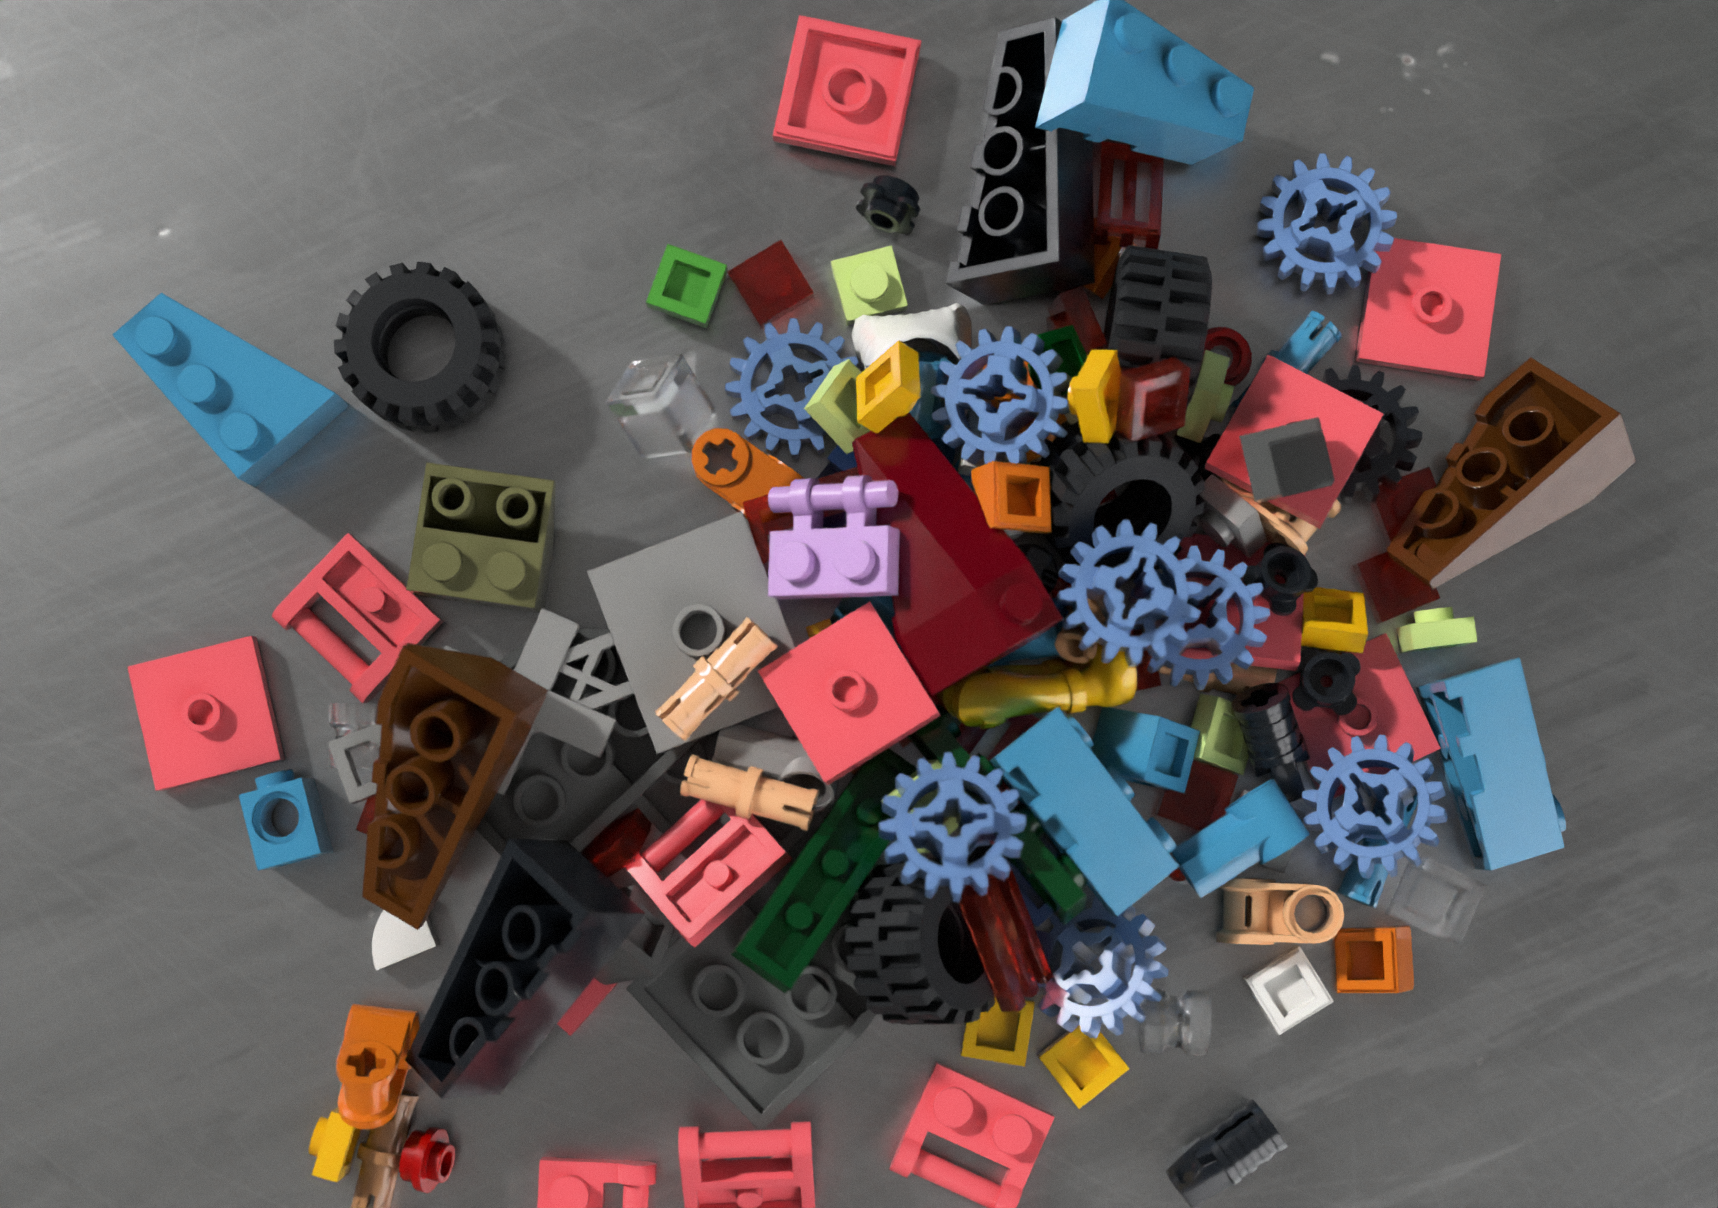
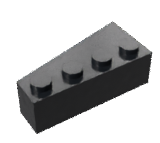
M1056 17L999 31L982 110L988 114L987 125L981 144H975L970 166L976 172L970 205L962 206L957 231L963 234L957 262L950 261L946 279L948 286L982 305L1095 283L1092 141L1083 139V133L1060 127L1053 131L1035 128L1062 24Z
M509 839L405 1061L441 1099L500 1095L646 913L567 840Z

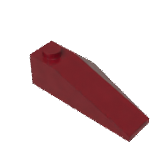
M910 413L897 417L878 434L870 431L852 442L859 476L869 475L873 481L893 480L897 486L898 499L894 507H877L876 526L889 525L900 529L898 595L891 596L895 611L892 622L896 640L930 698L1032 642L1063 619L1029 560L1004 529L989 528L978 497Z

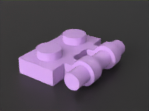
M869 475L847 476L843 483L820 484L816 478L795 479L790 486L772 487L768 494L769 508L773 513L792 512L794 524L793 530L770 531L768 596L784 600L898 595L900 529L889 525L876 526L877 507H894L897 503L898 490L893 480L873 481ZM845 509L847 513L846 528L823 529V510Z

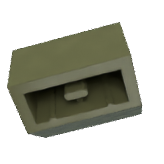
M426 462L406 590L420 597L540 613L542 608L545 609L553 558L556 482L554 480Z

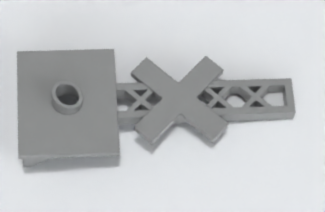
M742 511L587 571L610 633L571 647L580 624L546 609H541L514 670L549 691L523 747L497 793L505 795L531 735L538 732H543L597 757H601L617 720L595 710L635 695L657 754L779 707L758 670L794 649L795 645L777 599L768 596V576ZM706 614L716 621V638L705 649H690L682 640V626L692 615ZM749 617L778 647L760 662L737 686L740 693L731 702L725 699L701 722L700 726L686 741L682 740L657 716L655 711L673 696L696 671L693 665L702 656L708 659L743 623V620ZM445 646V648H444L445 650H451V651L460 652V651H458V650H456V649H453V648H451V647H449V646ZM614 647L617 648L629 680L617 686L593 677L604 651ZM587 658L582 671L568 666ZM559 672L578 680L570 699L551 692ZM589 685L602 690V692L583 699ZM374 724L327 742L350 804H357L376 796L377 784L369 782L362 785L350 750L371 742L380 745L382 725Z

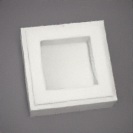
M1297 945L1242 978L1271 1027L1278 1035H1281L1334 1002L1303 950Z

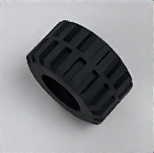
M1128 245L1119 258L1108 303L1101 350H1117L1128 400L1126 409L1131 405L1143 409L1144 412L1180 417L1191 402L1200 372L1211 305L1212 273L1207 257Z
M417 262L416 269L409 270L404 263L391 265L389 267L392 275L383 279L377 272L373 273L365 279L370 288L363 295L355 289L346 299L352 306L349 315L339 313L336 327L342 332V339L334 340V352L342 360L343 365L339 366L338 369L343 380L353 389L351 392L383 420H389L397 427L412 431V427H419L424 432H438V425L447 423L453 428L464 423L461 416L470 410L478 414L486 406L481 399L487 391L495 394L500 384L495 376L498 369H504L506 357L501 351V343H505L502 329L497 324L496 316L483 297L469 281L464 282L456 272L446 267L443 268L442 272L437 271L431 263ZM420 316H437L446 319L455 330V348L445 368L435 376L422 381H404L397 378L390 371L388 365V348L395 332L409 320Z
M1130 405L1124 411L1109 443L1083 442L1079 421L1071 425L1066 420L1061 424L1067 431L1065 438L1056 437L1053 441L1045 439L1044 441L1048 446L1050 455L1030 464L1050 467L1052 532L1043 534L1066 564L1080 565L1075 560L1071 550L1079 541L1094 549L1092 533L1100 526H1103L1111 537L1114 538L1116 537L1117 527L1122 520L1130 521L1133 534L1136 536H1140L1147 526L1152 523L1157 525L1155 541L1164 545L1175 536L1180 542L1184 537L1192 538L1198 527L1193 518L1203 514L1205 501L1199 494L1205 490L1203 477L1197 472L1199 467L1153 415L1148 416L1143 409ZM1131 481L1119 497L1106 505L1098 507L1105 496L1114 488ZM1180 543L1177 550L1173 553L1175 556L1183 549ZM1118 552L1108 555L1099 560L1094 566L1100 568L1101 565L1114 569L1124 564L1129 552ZM1155 563L1154 569L1158 570L1160 567ZM1136 571L1125 582L1134 580Z
M937 858L927 859L937 865H941V861ZM904 861L894 864H880L871 871V878H865L858 889L859 899L852 900L848 912L852 919L850 927H846L845 942H849L850 955L847 956L849 971H854L855 973L854 986L858 995L867 996V1008L873 1014H882V1019L892 1024L972 1023L980 1019L981 1012H988L995 1004V993L1002 992L1006 982L1004 977L1005 968L1010 967L1011 954L1008 952L1009 940H1012L1011 926H1007L1006 915L1008 911L1005 901L998 897L999 887L992 877H987L989 885L987 894L980 896L973 889L972 885L968 884L963 886L960 902H953L949 894V887L939 885L937 892L930 899L925 897L926 880L918 877L908 885H904L901 882V873L906 864Z

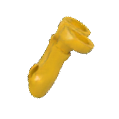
M1097 644L1098 648L1093 659L1089 658L1086 663H1074L1054 658L1035 665L987 666L937 694L940 705L964 725L969 727L980 726V729H990L1002 725L1008 718L1051 712L1057 707L1062 712L1071 714L1083 712L1089 706L1108 708L1127 704L1133 699L1136 692L1137 672L1136 667L1128 666L1125 653L1122 651H1118L1113 660L1108 664L1101 662L1103 646Z

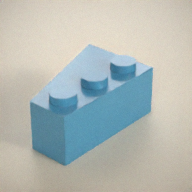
M1097 0L1062 20L1035 128L1053 131L1059 127L1083 133V139L1097 143L1106 139L1130 144L1131 151L1193 165L1243 141L1254 87L1126 1Z
M163 293L156 296L112 334L238 479L255 488L350 406L349 403L335 392Z
M1515 658L1486 665L1416 687L1424 714L1441 749L1437 750V754L1475 869L1491 871L1565 848L1561 833L1566 830L1565 816L1558 799L1551 791L1545 756L1538 736L1521 659Z
M1057 707L989 762L995 770L999 768L1003 772L1002 781L1010 790L1017 789L1020 794L1019 802L1032 812L1041 824L1047 837L1060 853L1067 855L1078 867L1087 881L1088 888L1109 914L1118 917L1179 867L1170 855L1177 848V845L1154 817H1151L1146 822L1130 802L1136 795L1128 783L1113 766L1110 765L1108 768H1104L1090 749L1094 743L1086 731L1072 715L1068 714L1065 716L1060 708Z

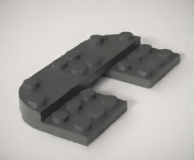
M579 628L571 647L610 633V630ZM526 643L511 651L499 662L514 670ZM616 647L604 651L593 677L614 686L629 681ZM587 658L568 666L582 671ZM559 672L551 692L570 699L578 680ZM589 685L583 699L602 692V690ZM635 695L595 710L617 720L601 757H597L543 732L533 734L528 741L505 795L496 793L476 830L500 856L509 839L567 840L582 853L634 804L663 834L701 800L692 796L680 795L682 781H687L688 778L684 776V772L692 754L699 756L701 759L712 761L719 731L657 754ZM724 813L681 852L683 857L687 860L731 820L728 815ZM821 813L813 815L808 831L801 830L797 826L755 815L793 859L700 944L694 947L681 935L666 950L656 976L636 979L626 988L758 1130H764L868 1028L877 1015L867 1008V996L858 995L854 986L856 976L854 971H849L847 956L850 955L849 942H845L846 927H850L852 919L848 912L852 900L859 899L858 890L792 989L786 994L731 956L825 818ZM871 871L866 878H871Z

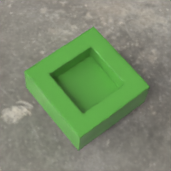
M667 244L646 300L647 307L707 328L728 272L727 265Z

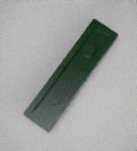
M936 704L935 707L941 716L907 737L927 761L939 760L942 764L945 752H952L956 767L965 768L971 757L956 740L961 735V731L949 713L941 705ZM978 753L975 755L979 757V774L986 777L995 770L982 754ZM964 789V792L979 805L987 804L978 795ZM1019 803L1009 813L1025 815L1026 825L1024 831L1012 834L1011 836L1023 842V847L1019 858H1007L1060 922L1065 925L1084 910L1087 895L1083 892L1082 888L1087 885V881L1067 855L1061 853L1056 858L1039 839L1045 834L1041 824L1024 804Z
M890 748L860 765L731 956L786 994L792 989L891 841L879 838V823L893 819V817L888 816L882 811L881 800L896 788V777L900 773L910 776L917 770L914 765Z

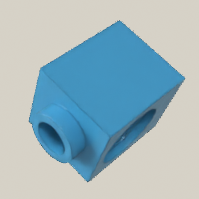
M1102 707L1091 751L1105 769L1110 765L1113 766L1126 782L1185 793L1200 731L1160 716Z
M293 769L283 770L255 778L257 790L239 795L257 870L274 869L334 852L315 778L295 779ZM285 799L295 805L299 814L297 827L287 836H283L275 830L271 819L275 806Z

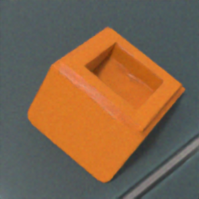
M992 461L971 470L972 483L989 528L1036 533L1052 532L1050 467Z
M1410 926L1341 928L1336 936H1334L1337 993H1402L1413 990L1414 973Z

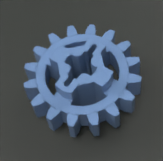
M1326 153L1319 154L1316 168L1310 171L1301 160L1293 162L1292 181L1280 175H1276L1273 178L1271 188L1278 198L1262 196L1259 211L1266 216L1272 217L1259 221L1257 224L1256 233L1258 237L1272 238V241L1263 248L1262 256L1265 261L1278 257L1282 259L1278 272V277L1281 280L1289 277L1294 271L1302 275L1300 280L1301 291L1307 292L1315 279L1322 280L1326 295L1333 294L1337 279L1342 277L1351 288L1358 287L1361 281L1359 268L1363 267L1365 270L1375 274L1379 270L1382 261L1374 250L1389 252L1393 244L1394 238L1388 233L1381 231L1393 227L1397 220V212L1381 210V207L1389 200L1391 192L1388 187L1379 188L1374 191L1370 188L1375 174L1371 167L1363 171L1359 176L1351 173L1352 157L1346 156L1339 168H1330ZM1326 186L1342 189L1349 194L1344 195L1328 190ZM1297 197L1299 201L1298 207L1302 215L1284 229L1285 211L1289 204ZM1322 214L1327 222L1337 219L1339 222L1336 232L1330 234L1325 226L1315 229L1314 224L1317 215ZM1368 220L1367 239L1356 252L1354 248L1355 241L1350 232L1360 227L1363 221ZM1310 253L1325 258L1326 262L1314 261L1302 254Z
M790 318L787 333L780 335L771 323H767L764 325L766 341L759 344L756 340L747 336L743 340V344L749 354V358L747 360L731 358L730 369L741 376L740 381L726 383L725 391L728 396L742 399V402L730 409L732 419L734 421L749 418L751 422L744 431L745 438L750 442L761 434L767 436L765 449L768 454L773 455L780 443L789 444L792 459H799L802 444L809 442L818 454L824 453L823 436L827 433L804 408L833 366L850 359L859 368V361L857 357H847L844 359L839 357L845 346V340L841 336L832 339L828 344L822 341L823 324L816 322L809 334L800 333L797 318ZM791 349H803L820 356L822 360L812 364L795 357ZM769 358L772 370L767 383L756 387V391L752 392L755 374L762 363ZM795 376L799 384L810 382L804 388V400L795 402L790 394L779 396L785 390V378ZM774 414H780L795 420L798 429H786L776 426L763 416L770 417Z
M1009 326L1005 327L1001 341H997L995 336L987 329L979 330V346L975 349H972L960 340L956 344V348L962 359L956 365L951 362L941 361L938 366L949 376L947 385L931 387V394L945 401V407L932 413L933 420L941 425L952 426L942 437L944 443L952 448H957L964 444L961 458L974 465L983 455L985 464L992 461L1004 462L1005 457H1007L1010 463L1027 465L1026 452L1030 450L1044 458L1048 457L1050 452L1044 440L1049 434L1065 438L1067 431L1056 421L1059 414L1071 413L1069 401L1061 397V392L1069 389L1072 377L1066 373H1054L1064 361L1061 355L1053 349L1041 354L1045 342L1033 333L1026 337L1021 344L1020 332ZM1024 361L1028 362L1037 372L1042 389L1029 386L1026 382L1027 369L1023 367ZM985 365H987V367H986L983 371H981L978 375H976V376L973 378V376H974L982 367H984ZM1007 389L1024 399H1012L1011 402H1002L998 409L982 400H994L995 397H1003ZM964 409L975 412L979 417L978 430L982 432L981 438L971 429ZM1035 419L1027 430L1018 435L1020 429Z
M1122 520L1117 527L1116 537L1114 538L1111 537L1103 526H1100L1092 533L1094 549L1079 541L1071 550L1072 555L1080 565L1064 564L1059 571L1058 576L1072 584L1071 588L1062 590L1056 595L1057 604L1072 606L1073 613L1064 620L1062 625L1065 630L1074 629L1079 626L1083 629L1085 634L1078 645L1082 651L1091 647L1095 642L1102 645L1101 662L1108 664L1113 660L1118 651H1122L1125 653L1128 666L1136 667L1141 663L1144 649L1147 650L1155 661H1158L1167 655L1166 644L1163 639L1165 638L1179 646L1188 637L1179 622L1193 623L1200 616L1201 612L1194 606L1187 604V599L1198 596L1203 591V584L1187 582L1185 574L1197 563L1194 558H1186L1180 561L1176 559L1173 553L1177 550L1180 543L1176 536L1169 539L1164 545L1156 542L1157 525L1150 523L1140 536H1136L1133 534L1130 521ZM1118 552H1129L1124 564L1114 569L1101 565L1100 568L1094 566L1099 560L1108 555ZM1155 563L1164 572L1170 588L1164 587L1161 584L1154 570ZM1136 571L1133 583L1136 584L1134 594L1142 599H1139L1122 616L1125 607L1122 604L1124 593L1118 589ZM1087 598L1097 602L1105 618L1103 625L1093 615ZM1144 618L1154 622L1158 619L1164 621L1153 632L1140 636H1129L1137 621Z
M1190 546L1186 558H1194L1197 564L1185 574V577L1205 578L1212 582L1209 586H1203V591L1198 596L1187 599V604L1199 609L1200 607L1204 608L1211 600H1215L1209 611L1210 615L1207 618L1206 625L1199 624L1193 630L1190 628L1186 632L1188 635L1187 639L1179 646L1165 638L1163 639L1166 644L1167 655L1158 661L1151 658L1147 671L1152 674L1165 665L1172 669L1170 673L1171 686L1176 687L1184 674L1193 675L1196 689L1204 690L1210 673H1215L1217 679L1225 685L1233 678L1230 665L1232 662L1246 670L1250 667L1254 658L1245 646H1263L1267 635L1253 627L1254 624L1262 623L1268 619L1270 609L1253 605L1252 601L1261 594L1264 588L1261 583L1244 585L1241 579L1248 567L1244 562L1228 570L1223 567L1225 551L1218 549L1210 562L1201 560L1198 546ZM1154 569L1161 584L1164 587L1170 588L1164 572L1161 574ZM1132 588L1128 601L1134 605L1142 598L1137 597L1134 594V588ZM1232 597L1238 607L1240 616L1238 634L1234 632L1236 628L1227 621L1226 605ZM1144 618L1135 622L1133 629L1141 630L1142 635L1156 630L1154 621ZM1179 622V624H1180L1182 627H1184L1185 623H1184V622ZM1186 648H1207L1215 657L1191 659L1181 656Z
M1379 734L1375 741L1374 749H1365L1358 736L1352 737L1351 754L1344 757L1340 751L1332 747L1327 752L1333 766L1328 771L1315 766L1310 770L1312 777L1320 786L1318 790L1303 791L1302 799L1306 805L1317 808V811L1305 816L1303 821L1308 831L1324 830L1316 838L1314 844L1321 854L1337 848L1333 862L1338 869L1344 871L1353 860L1358 861L1359 872L1363 878L1370 879L1375 864H1383L1390 877H1395L1398 874L1397 860L1405 857L1417 867L1422 861L1416 847L1420 843L1437 847L1440 841L1437 835L1429 826L1430 823L1447 822L1445 809L1432 804L1433 801L1439 800L1446 795L1442 782L1431 781L1425 783L1435 771L1428 758L1413 765L1412 761L1415 752L1410 743L1405 742L1394 753L1390 750L1386 735ZM1384 767L1392 770L1385 775L1364 773L1362 769ZM1342 784L1345 788L1343 806L1334 812L1335 817L1332 819L1333 798L1338 787ZM1359 788H1362L1369 797L1373 796L1376 801H1383L1387 810L1385 813L1391 825H1386L1380 816L1376 817L1372 812L1366 811L1363 805L1364 800L1358 791ZM1417 794V814L1408 830L1403 823L1405 807L1414 801L1413 796ZM1366 837L1385 840L1387 845L1366 847L1356 843Z
M945 752L942 768L933 770L931 764L925 758L919 759L917 762L918 778L915 781L902 773L896 777L895 787L902 797L884 796L882 811L895 819H888L879 823V838L896 841L885 850V860L887 864L901 861L906 863L901 873V882L904 885L912 883L918 877L926 880L925 897L931 899L935 895L939 885L949 887V894L953 902H960L963 886L971 884L973 889L980 896L987 894L989 886L987 875L989 873L1003 881L1009 876L1010 866L1003 856L1010 858L1020 857L1023 842L1011 835L1024 831L1026 816L1018 813H1009L1018 804L1020 794L1017 789L1007 790L1002 793L998 790L1003 777V772L999 768L990 772L986 777L979 774V757L973 755L965 768L956 767L952 752ZM937 789V796L927 807L914 808V813H910L918 800L927 793ZM964 789L978 795L987 804L979 805L964 792ZM945 817H956L958 827L962 828L960 836H948L947 828L943 826ZM995 840L992 848L985 856L968 865L967 857L977 846L989 845L990 841ZM926 848L941 861V865L927 860L916 849Z
M1095 896L1092 908L1088 909L1085 905L1084 910L1067 924L1063 925L1055 914H1052L1049 918L1054 928L1050 933L1035 930L1032 934L1036 941L1042 945L1041 953L1026 955L1025 962L1038 970L1040 974L1027 981V986L1035 994L1045 995L1039 1002L1038 1008L1050 1018L1058 1015L1056 1024L1070 1033L1080 1023L1082 1033L1089 1038L1097 1039L1101 1024L1104 1023L1108 1030L1116 1036L1123 1034V1017L1130 1015L1140 1023L1146 1019L1143 1010L1139 1006L1144 998L1154 1002H1159L1162 998L1151 984L1153 979L1167 977L1169 970L1162 963L1154 960L1153 957L1160 955L1167 948L1159 937L1148 936L1155 925L1144 914L1135 917L1136 909L1132 905L1116 917L1110 915ZM1106 926L1100 933L1084 932L1090 928ZM1099 957L1098 960L1103 968L1094 975V969L1090 964L1095 958ZM1135 962L1133 975L1130 979L1131 965ZM1093 998L1109 1000V1002L1101 1005L1084 1006Z

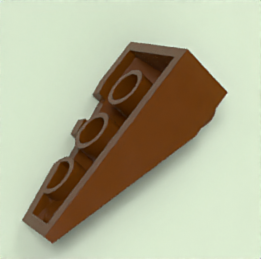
M1530 357L1484 397L1474 413L1477 420L1475 426L1463 444L1455 442L1445 458L1448 468L1435 488L1424 491L1388 546L1387 553L1389 557L1431 589H1434L1588 504L1636 462L1621 413Z
M410 643L402 647L377 707L376 724L382 726L379 758L373 761L371 782L376 783L377 787L374 820L368 824L363 898L417 930L424 925L523 747L549 690L491 657Z

